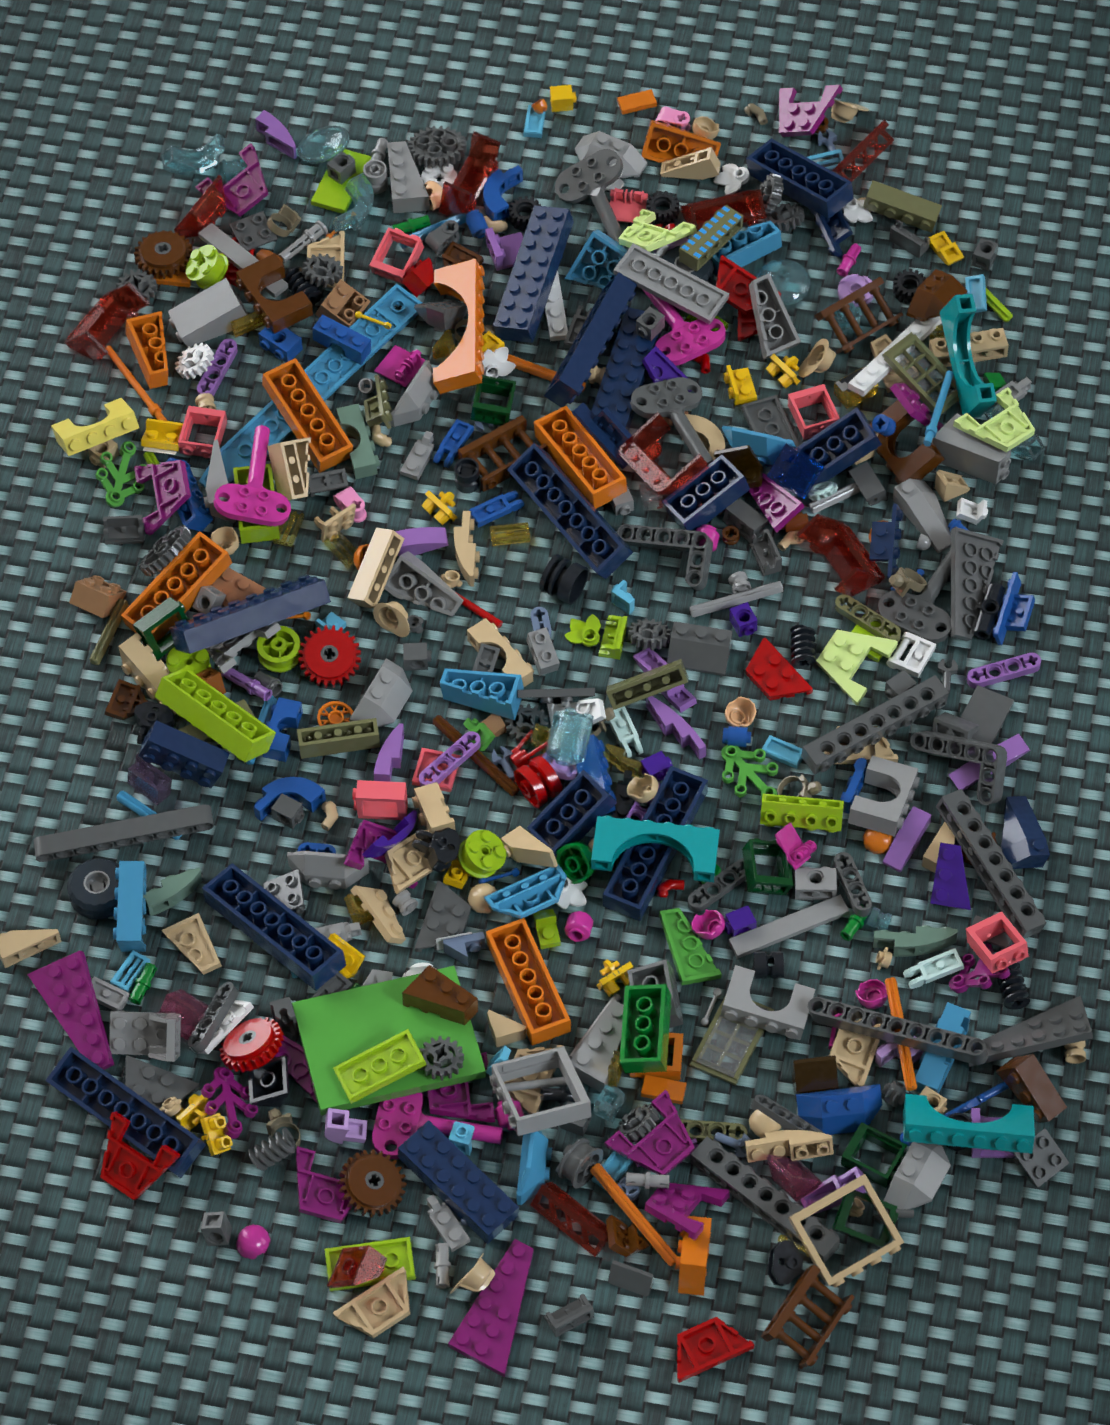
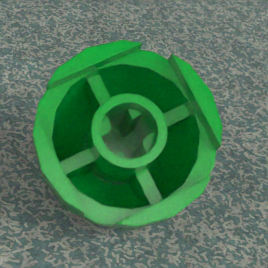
M572 842L564 845L557 851V864L565 872L567 878L572 881L571 884L582 883L593 874L595 869H591L592 849L586 844Z

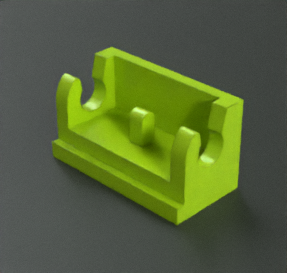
M609 615L607 620L610 621H606L598 655L600 657L620 660L627 631V616Z

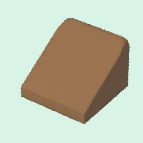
M491 714L481 722L496 737L506 733L505 723L499 715Z

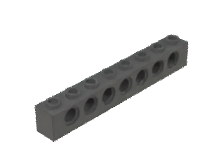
M934 675L803 746L801 757L814 775L820 771L825 772L831 765L837 762L842 763L853 753H860L864 747L870 744L875 745L882 737L893 735L903 726L908 727L914 720L926 717L936 708L941 709L947 704L949 692L937 676Z
M962 789L942 796L936 808L961 845V848L1000 910L1024 939L1040 933L1046 924L1044 915L1039 912L1033 898L1024 888L1022 880L1017 877L1011 863L1003 855L1001 847L996 844L990 830L986 828L981 820L980 814L972 806L970 798L965 795Z
M706 1137L690 1154V1163L720 1187L730 1190V1194L808 1254L788 1217L804 1208L800 1204H794L789 1200L783 1191H778L772 1187L769 1180L759 1177L752 1167L742 1164L735 1154L724 1150L718 1141ZM719 1159L721 1160V1162L714 1163L712 1162V1160ZM734 1171L738 1174L735 1176H731L728 1173ZM751 1184L754 1187L749 1189L745 1185ZM769 1197L771 1200L763 1201L761 1198ZM779 1210H786L787 1213H786V1214H780V1213H778L777 1211H779ZM809 1216L800 1221V1223L804 1224V1230L825 1264L839 1248L840 1238L834 1230H828L824 1227L817 1217ZM817 1235L821 1237V1239L814 1240L811 1237Z

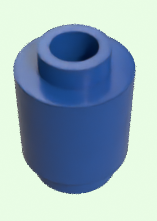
M479 210L467 213L465 221L472 236L478 239L485 237V229L489 227L483 214Z
M729 726V728H723L722 744L746 747L747 744H751V732H748V727Z

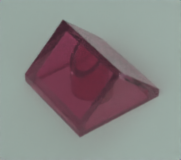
M179 989L166 994L159 1013L181 1014V1037L188 1041L208 1005L184 990Z
M768 1154L767 1161L772 1179L795 1201L800 1200L822 1185L823 1182L800 1160L791 1161V1158Z

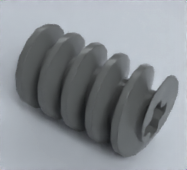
M282 1128L283 1136L280 1132L275 1133L276 1140L274 1137L269 1136V1144L265 1140L261 1141L262 1148L256 1144L254 1146L255 1152L251 1148L248 1150L250 1160L258 1169L265 1171L268 1167L275 1165V1162L278 1163L282 1158H287L289 1154L295 1153L296 1144L287 1128Z

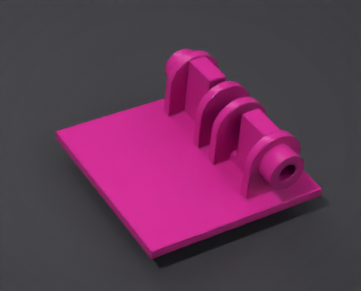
M395 345L374 372L407 387L425 360L421 358L419 350L416 349L409 352Z
M791 822L775 834L777 844L785 852L787 861L793 866L794 870H797L810 859V855L817 849L814 841L810 840L805 843L801 841Z

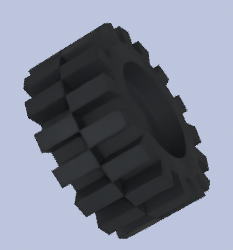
M658 191V195L653 193V197H648L646 210L655 212V225L659 223L664 226V223L668 225L670 221L674 223L675 219H678L679 200L673 193L668 195V191H665L664 194H662V191ZM659 206H666L670 209L666 211H660L656 208Z
M525 196V199L518 197V201L514 199L513 203H510L509 221L512 226L514 225L515 229L520 227V231H523L524 228H527L531 215L521 216L519 213L523 211L532 213L534 205L541 206L537 199L534 201L533 197L528 199V196Z
M904 269L903 274L898 272V275H895L893 294H895L894 297L896 299L899 298V302L904 300V304L911 303L917 288L926 279V277H923L924 274L922 272L919 274L918 270L912 272L913 269H909V272ZM913 284L917 288L906 289L903 287V285Z

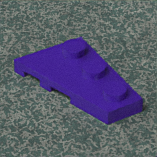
M657 346L642 359L653 383L678 377L688 378Z
M940 842L931 904L971 910L961 845Z

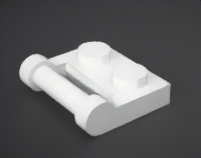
M904 632L901 637V643L893 656L889 657L886 664L892 669L905 670L908 674L919 678L936 649V644L912 633ZM912 643L913 646L905 660L901 661L900 658L908 644Z

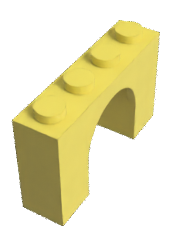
M122 398L104 404L108 416L98 423L88 426H76L70 419H66L51 426L57 443L68 456H71L139 429L134 411Z

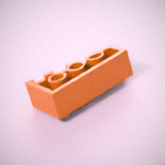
M162 311L126 319V336L149 389L168 385V364Z

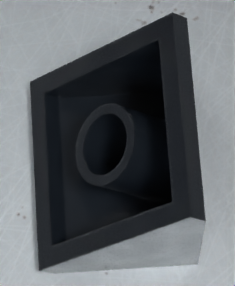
M286 1055L272 1058L262 1067L248 1071L251 1105L280 1108L289 1096V1080Z

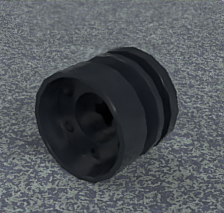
M556 554L551 558L543 571L539 589L550 596L557 594V598L560 601L572 605L577 601L586 585L589 570L587 567L576 562L571 565V561L568 558L564 559L563 556Z

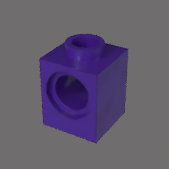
M748 602L730 608L729 620L739 637L748 636L757 631V618Z
M662 751L640 761V771L643 776L644 773L653 775L658 782L664 780L670 766H673L671 759L668 756L665 757Z
M748 905L725 914L724 929L732 937L756 928L757 921Z

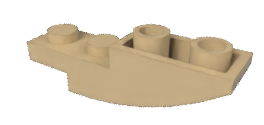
M463 511L462 527H454L455 555L464 579L470 586L474 587L475 579H478L479 567H476V563L480 562V551H476V543H473V535H470L471 530H474L475 519H471V511Z
M771 1131L765 1133V1138L745 1141L748 1163L790 1156L791 1161L833 1155L832 1136L814 1131Z

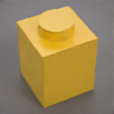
M571 85L550 87L552 112L573 110V103H576V92H572Z

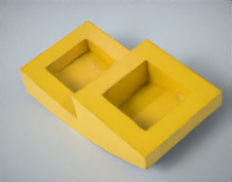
M944 230L929 237L931 248L946 265L949 266L964 259V255L957 244L950 241Z

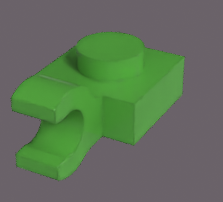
M467 718L463 723L469 731L479 734L481 740L479 751H485L496 737L484 723H479L476 718H473L472 721L470 718Z

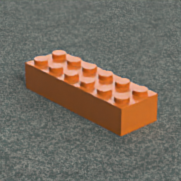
M296 358L263 373V387L296 438L311 437L308 455H310V459L319 473L350 458V453L353 452L352 443Z
M567 406L534 421V431L537 440L541 445L546 443L547 452L595 508L627 492L626 477Z
M199 531L183 550L178 553V556L164 568L121 614L125 625L137 633L133 624L169 597L176 602L180 601L186 609L184 613H186L194 604L201 587L212 585L232 564L229 553ZM175 614L151 631L156 642L162 639L170 630L169 627L174 626L175 622L178 621Z
M525 918L486 931L487 946L522 1024L526 1026V1033L531 1045L533 1046L571 1032V1020Z

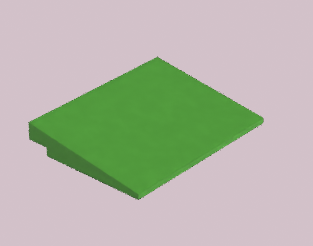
M455 966L437 969L460 986ZM421 973L292 1002L321 1115H326L328 1108L347 1110L485 1078L486 1070L471 1020L466 1025L440 1018V1015L431 1012L427 1014L422 1012L421 1009L403 1006L402 992ZM409 1029L419 1049L424 1048V1042L430 1044L432 1037L437 1041L439 1036H442V1040L450 1037L451 1043L456 1040L458 1047L462 1046L464 1054L463 1068H459L458 1075L452 1073L451 1079L444 1076V1080L441 1081L440 1076H437L433 1080L432 1074L426 1076L425 1070L418 1069L352 1104L333 1067Z

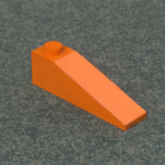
M651 120L641 156L652 161L665 162L710 147L718 156L721 143Z

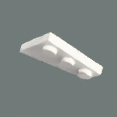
M599 698L579 700L572 703L547 704L553 739L557 741L606 719L603 700Z
M235 1000L208 1047L200 1053L208 1055L254 1006L250 1002Z

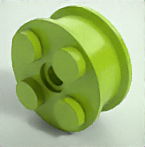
M212 245L202 246L192 251L189 262L186 265V276L190 280L196 281L200 288L207 289L223 279L229 265L228 258L224 254L218 253V250Z
M280 626L281 630L269 639L259 637L257 640L259 661L269 671L286 672L299 663L298 658L301 657L298 654V651L301 650L300 639L297 633L289 627Z
M174 647L166 658L169 674L183 668L198 674L211 667L209 653L206 649L188 654L178 651Z
M477 830L461 842L457 855L461 867L469 875L482 879L492 876L496 870L503 866L506 860V849L501 839L489 830Z

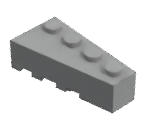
M406 141L387 143L393 213L430 210L429 195Z
M770 273L753 280L749 284L762 357L765 360L773 354L777 355L797 346L801 340Z
M615 1000L571 1059L580 1081L604 1095L621 1049L624 1005Z

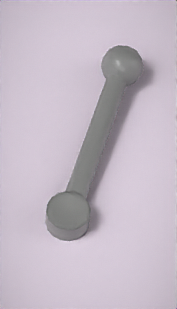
M719 988L714 989V997L705 1017L701 1019L703 1026L709 1024L708 1019L715 1002L722 994Z

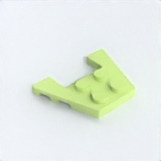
M642 209L639 212L640 216L633 219V225L628 226L619 237V244L630 248L634 243L651 252L693 234L697 231L696 225L683 221L672 230L649 224L656 219L655 212Z
M1008 387L996 394V402L1005 409L1004 411L982 425L968 413L954 420L953 424L955 428L1005 452L1010 451L1035 433L1033 425L1026 414L1020 410L1018 401L1012 397V391Z
M836 630L816 660V663L841 687V690L856 705H859L867 692V688L852 681V677L870 650L889 659L897 647L898 641Z

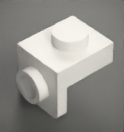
M964 498L958 500L957 518L975 525L986 518L988 514L986 500L983 499L979 504Z

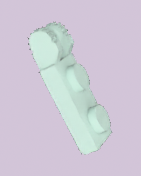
M625 706L615 709V717L609 721V724L619 745L622 746L626 758L632 757L631 749L628 746L632 742L638 754H642L643 748L639 741V735Z
M956 948L917 963V965L906 969L903 975L905 978H911L919 972L922 976L908 983L910 989L922 986L924 983L927 984L962 970L964 965Z

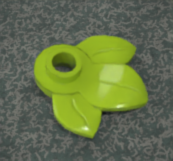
M594 614L590 615L586 622L571 618V631L565 634V638L574 644L582 643L588 647L597 645L600 640L598 632L601 628L599 619Z

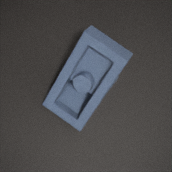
M483 932L443 939L444 953L469 966L467 952H478L481 949H485Z

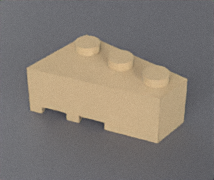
M311 437L267 446L277 492L284 495L288 501L308 497L309 473L307 472V464L310 461L308 446L311 443Z
M438 782L415 788V797H412L414 808H419L418 818L421 826L425 825L426 830L424 831L434 833L435 831L441 832L447 828L455 830V821L453 817L450 818L448 812L450 810L445 805V799Z

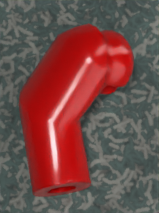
M705 353L693 359L701 365L702 373L707 374L710 372V357L708 354Z

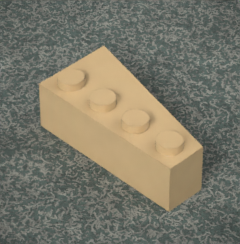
M135 633L119 645L122 660L121 668L127 675L130 674L134 678L137 685L140 684L141 687L143 686L151 699H156L159 704H162L155 697L162 677L169 675V670L162 660H156L152 653L153 650L149 645L143 646L141 643L142 637Z

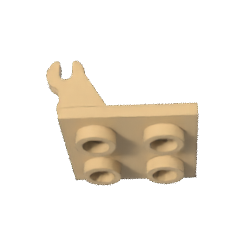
M354 503L341 512L333 506L329 508V512L333 517L326 522L322 521L319 517L314 518V523L322 530V542L327 539L332 540L338 535L339 531L347 530L353 525L356 510Z

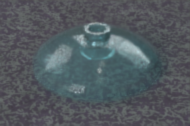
M341 126L323 127L307 135L300 142L297 153L299 158L307 163L319 164L328 162L346 149L350 136L348 131Z
M777 259L767 262L757 271L755 276L759 278L770 273L777 291L781 293L784 305H791L801 301L810 290L811 279L808 271L801 264L792 260Z

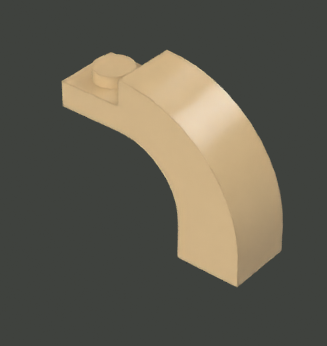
M685 414L712 459L715 460L714 452L725 449L723 434L711 421L700 416Z

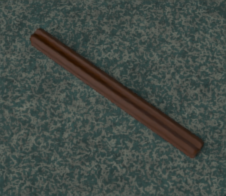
M441 715L433 718V724L453 743L463 736ZM479 750L469 757L511 796L519 792V786Z

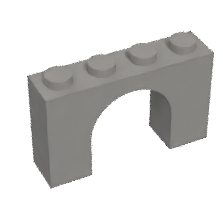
M872 756L866 769L864 783L887 789L897 798L888 802H878L855 796L850 808L848 823L895 836L897 830L902 829L904 823L903 815L907 816L910 807L908 802L912 803L915 795L913 789H917L919 786L918 768Z
M735 965L720 1016L731 1021L735 1020L745 1023L751 1027L755 1026L765 1029L771 1033H778L790 1039L801 1040L809 1013L808 1002L813 998L815 989L795 983L789 1004L779 1011H767L758 1007L750 997V987L755 971Z

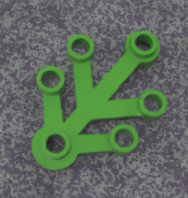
M129 441L124 442L119 449L122 459L118 471L112 462L113 456L110 452H103L100 456V462L106 466L107 470L99 468L95 477L106 490L105 500L110 507L121 506L126 497L135 493H141L145 487L144 483L140 484L135 481L132 487L121 491L123 484L136 479L135 470L126 474L129 460L136 452V446ZM103 456H107L109 460H105ZM108 471L115 481L114 488L107 479ZM135 485H139L141 489H137Z
M726 745L723 747L721 756L726 762L725 771L722 773V781L727 784L734 781L733 766L735 763L739 768L738 784L735 786V795L737 797H744L746 795L747 777L761 792V801L763 794L772 793L777 795V791L773 787L767 786L756 773L775 776L778 773V765L774 762H770L767 765L749 764L743 760L752 759L756 762H763L766 758V752L763 749H756L752 752L740 750L738 746ZM757 754H762L763 756H762V757H757L756 755H757Z

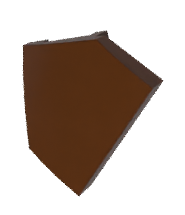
M454 241L451 242L444 254H442L444 267L476 259L479 265L484 261L482 256Z
M119 679L104 715L119 720H125L134 716L136 705L148 701L141 691L140 684L134 685Z
M613 1215L606 1219L609 1248L614 1252L629 1257L650 1246L647 1240H643V1237L638 1235L637 1227L634 1223L628 1227Z

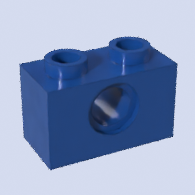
M265 327L258 333L260 346L264 350L273 353L279 360L288 362L303 350L302 338L287 328L274 334L270 328L267 329Z

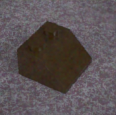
M835 1055L793 1060L792 1082L795 1100L796 1094L839 1088Z

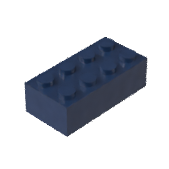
M857 407L793 451L809 478L816 485L830 480L881 446L882 443L865 415Z
M720 455L665 498L662 503L669 516L683 530L695 531L750 490V487L744 475L723 455Z
M156 720L144 738L138 757L142 758L145 762L159 765L166 771L175 772L184 779L198 782L200 786L212 788L223 773L230 752Z
M583 769L536 817L527 829L538 840L552 849L554 856L557 858L556 853L561 847L568 843L579 842L596 825L597 816H605L617 801L592 775Z

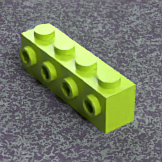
M763 794L760 824L775 827L786 826L791 822L794 828H805L810 831L816 829L832 833L841 831L844 801Z

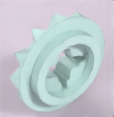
M831 481L821 482L811 487L807 494L811 500L826 499V497L832 496V494L837 492L838 486L835 482Z

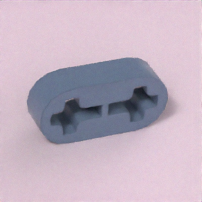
M543 607L532 609L530 617L533 631L547 627L551 638L552 632L547 610ZM537 615L542 617V621L539 622Z

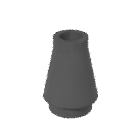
M261 671L255 674L254 679L260 681L264 687L272 690L274 697L282 691L283 685L280 679L264 674Z

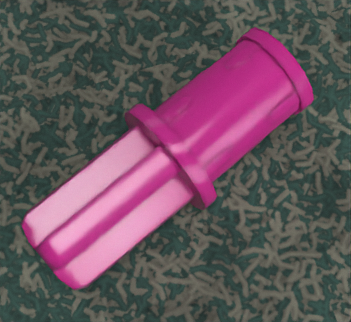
M857 243L851 245L847 254L843 255L842 262L836 270L842 277H846L851 267L856 264V258L861 251V246Z

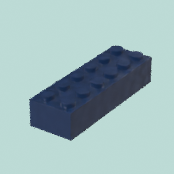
M772 138L746 158L750 176L764 183V180H766L767 175H770V173L781 175L784 187L783 194L828 219L854 199L851 181Z
M429 1120L398 1147V1158L452 1211L463 1219L486 1244H489L518 1217L519 1207Z

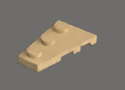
M199 913L161 930L203 975L222 967Z

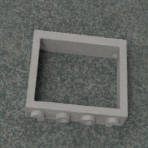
M564 1046L491 1065L492 1076H489L490 1083L496 1087V1096L498 1100H502L503 1112L505 1115H509V1125L511 1129H515L518 1136L591 1117V1102ZM559 1067L575 1103L519 1117L504 1081Z

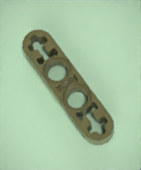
M842 594L836 598L835 609L839 614L876 637L899 642L901 630L897 625L849 595ZM862 611L865 613V616L861 618L856 617L855 613ZM878 621L881 623V626L877 628L872 627L871 622Z
M680 1119L686 1127L690 1139L696 1138L697 1142L700 1143L706 1137L715 1140L714 1136L710 1133L715 1128L720 1129L724 1135H726V1130H729V1137L734 1139H741L743 1134L747 1135V1128L740 1123ZM692 1127H698L701 1129V1133L699 1135H692L689 1130ZM736 1131H740L739 1138L735 1137Z

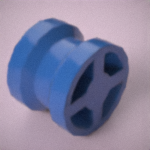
M879 414L873 419L872 428L883 436H890L896 429V423L890 417Z

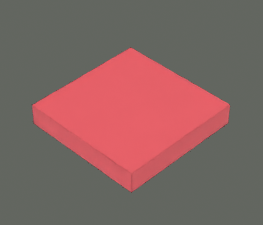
M427 748L421 749L412 778V785L420 786L419 774L444 752ZM452 754L454 758L461 757V755ZM441 763L437 768L443 771L448 768V765ZM458 768L438 784L441 791H452ZM424 778V779H425V782H426L427 780L430 781V782L432 781V778H430V779Z

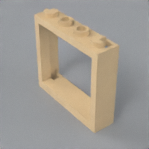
M865 1174L788 1217L814 1265L821 1269L819 1274L826 1286L833 1285L834 1288L844 1283V1277L849 1274L854 1277L863 1272L862 1267L868 1263L873 1266L882 1261L881 1256L887 1252L890 1255L901 1250L900 1245L904 1243ZM863 1185L894 1241L831 1277L800 1221Z

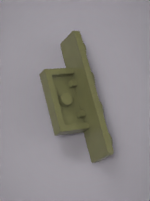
M377 374L375 375L377 395L363 401L366 422L369 427L384 422L387 429L392 428L391 421L393 418L390 413L391 406L388 402L390 400L387 392L388 386L384 379L381 380Z

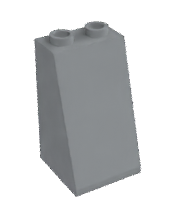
M227 278L168 311L171 317L168 320L173 329H177L178 332L175 334L180 343L184 341L187 347L252 324L240 297Z
M958 413L933 438L932 444L936 445L945 459L940 464L993 484H997L1001 479H1006L1009 475L1011 450L1005 452L953 426L954 420L961 417Z

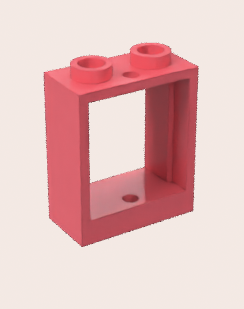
M388 227L369 265L372 273L403 284L401 281L406 277L404 273L417 263L424 249L421 238L414 234H411V236L405 234L398 228L391 229ZM393 241L414 248L403 270L383 263Z
M824 384L788 394V407L803 440L812 438L840 419ZM822 402L829 420L806 426L798 409Z
M188 406L178 440L179 452L188 456L195 455L211 458L213 445L188 441L193 424L218 427L214 440L218 439L220 447L227 425L226 411Z
M357 780V788H353L352 799L354 800V810H357L358 818L402 820L407 816L408 798L406 782Z
M999 912L966 928L967 943L992 974L1029 957L1027 942L1003 912ZM1005 932L1014 942V945L992 954L983 942Z

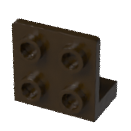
M749 445L714 452L716 459L723 455L744 475L750 488L762 486L763 466Z

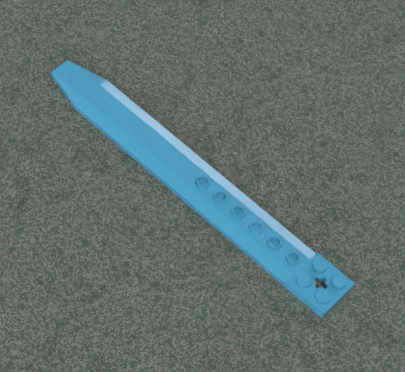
M396 283L363 314L382 322L391 323L390 329H386L382 325L363 318H359L349 327L371 339V352L362 365L345 357L344 350L334 343L317 357L304 371L322 399L326 401L396 333L407 326L419 314L414 309L415 304H421L422 302ZM396 305L397 307H399L401 305L402 309L395 310L394 306ZM273 401L269 402L220 448L228 483H234L233 468L250 466L254 433L257 426L263 425L270 429L268 446L282 442L292 433V430ZM209 466L199 480V484L206 488Z

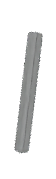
M781 581L693 605L690 607V614L692 617H697L783 592V585Z

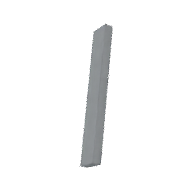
M213 223L198 233L200 239L208 245L214 246L218 253L224 254L228 261L239 270L259 261ZM281 279L265 287L264 290L276 298L289 287L288 283Z
M840 894L729 939V944L736 958L739 959L849 915V909Z

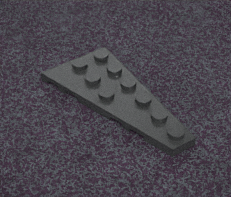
M958 527L951 529V637L969 641L973 637L978 621L977 616L994 573L993 567L995 561L998 560V552L1004 540Z
M1081 995L983 1039L988 1052V1059L985 1063L1093 1039V1033ZM975 1050L973 1053L977 1054L980 1053L982 1050Z

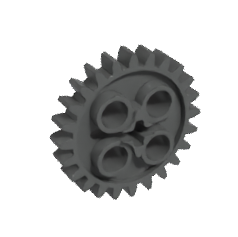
M435 126L432 129L426 127V131L420 129L419 134L414 133V137H410V141H408V148L414 162L418 161V165L424 163L425 167L431 165L432 168L435 165H438L439 168L442 165L448 167L449 163L455 164V160L461 161V157H464V153L467 152L465 136H461V132L456 133V129L450 130V127L443 129V126H440L439 129H436Z
M180 525L173 531L171 530L168 535L165 534L164 537L160 538L153 545L148 554L143 557L144 559L141 561L139 569L146 576H151L160 571L163 566L166 567L178 556L183 547L188 544L187 542L190 540L192 532L185 525Z

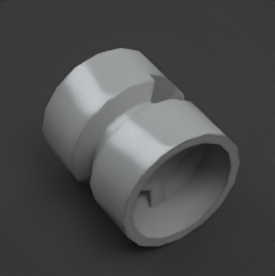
M375 159L366 162L363 167L365 189L371 194L383 193L388 187L386 164Z

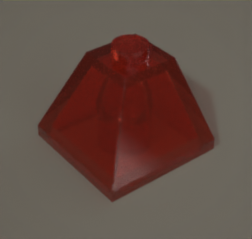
M370 1245L343 1248L327 1287L356 1286L379 1278L384 1271L387 1258Z

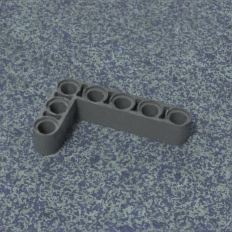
M624 524L618 528L617 534L628 546L689 552L685 581L695 591H701L706 587L713 550V541L706 533ZM631 531V536L625 539V534ZM650 533L649 539L643 541L644 535ZM665 535H669L668 540L666 542H662V538ZM687 537L686 543L680 544L681 539ZM706 539L705 544L699 546L700 540ZM698 558H703L702 563L700 565H696V560ZM699 576V582L693 584V579Z
M929 730L917 732L911 736L910 743L915 750L981 764L977 790L978 801L982 805H990L1001 800L1007 762V751L1004 747ZM957 744L960 746V752L957 749ZM975 748L978 750V756L975 753ZM993 751L996 754V760L993 757ZM991 772H992L993 775H994V778H993V779H992L991 776H990V773H991ZM988 791L991 793V799L988 796Z

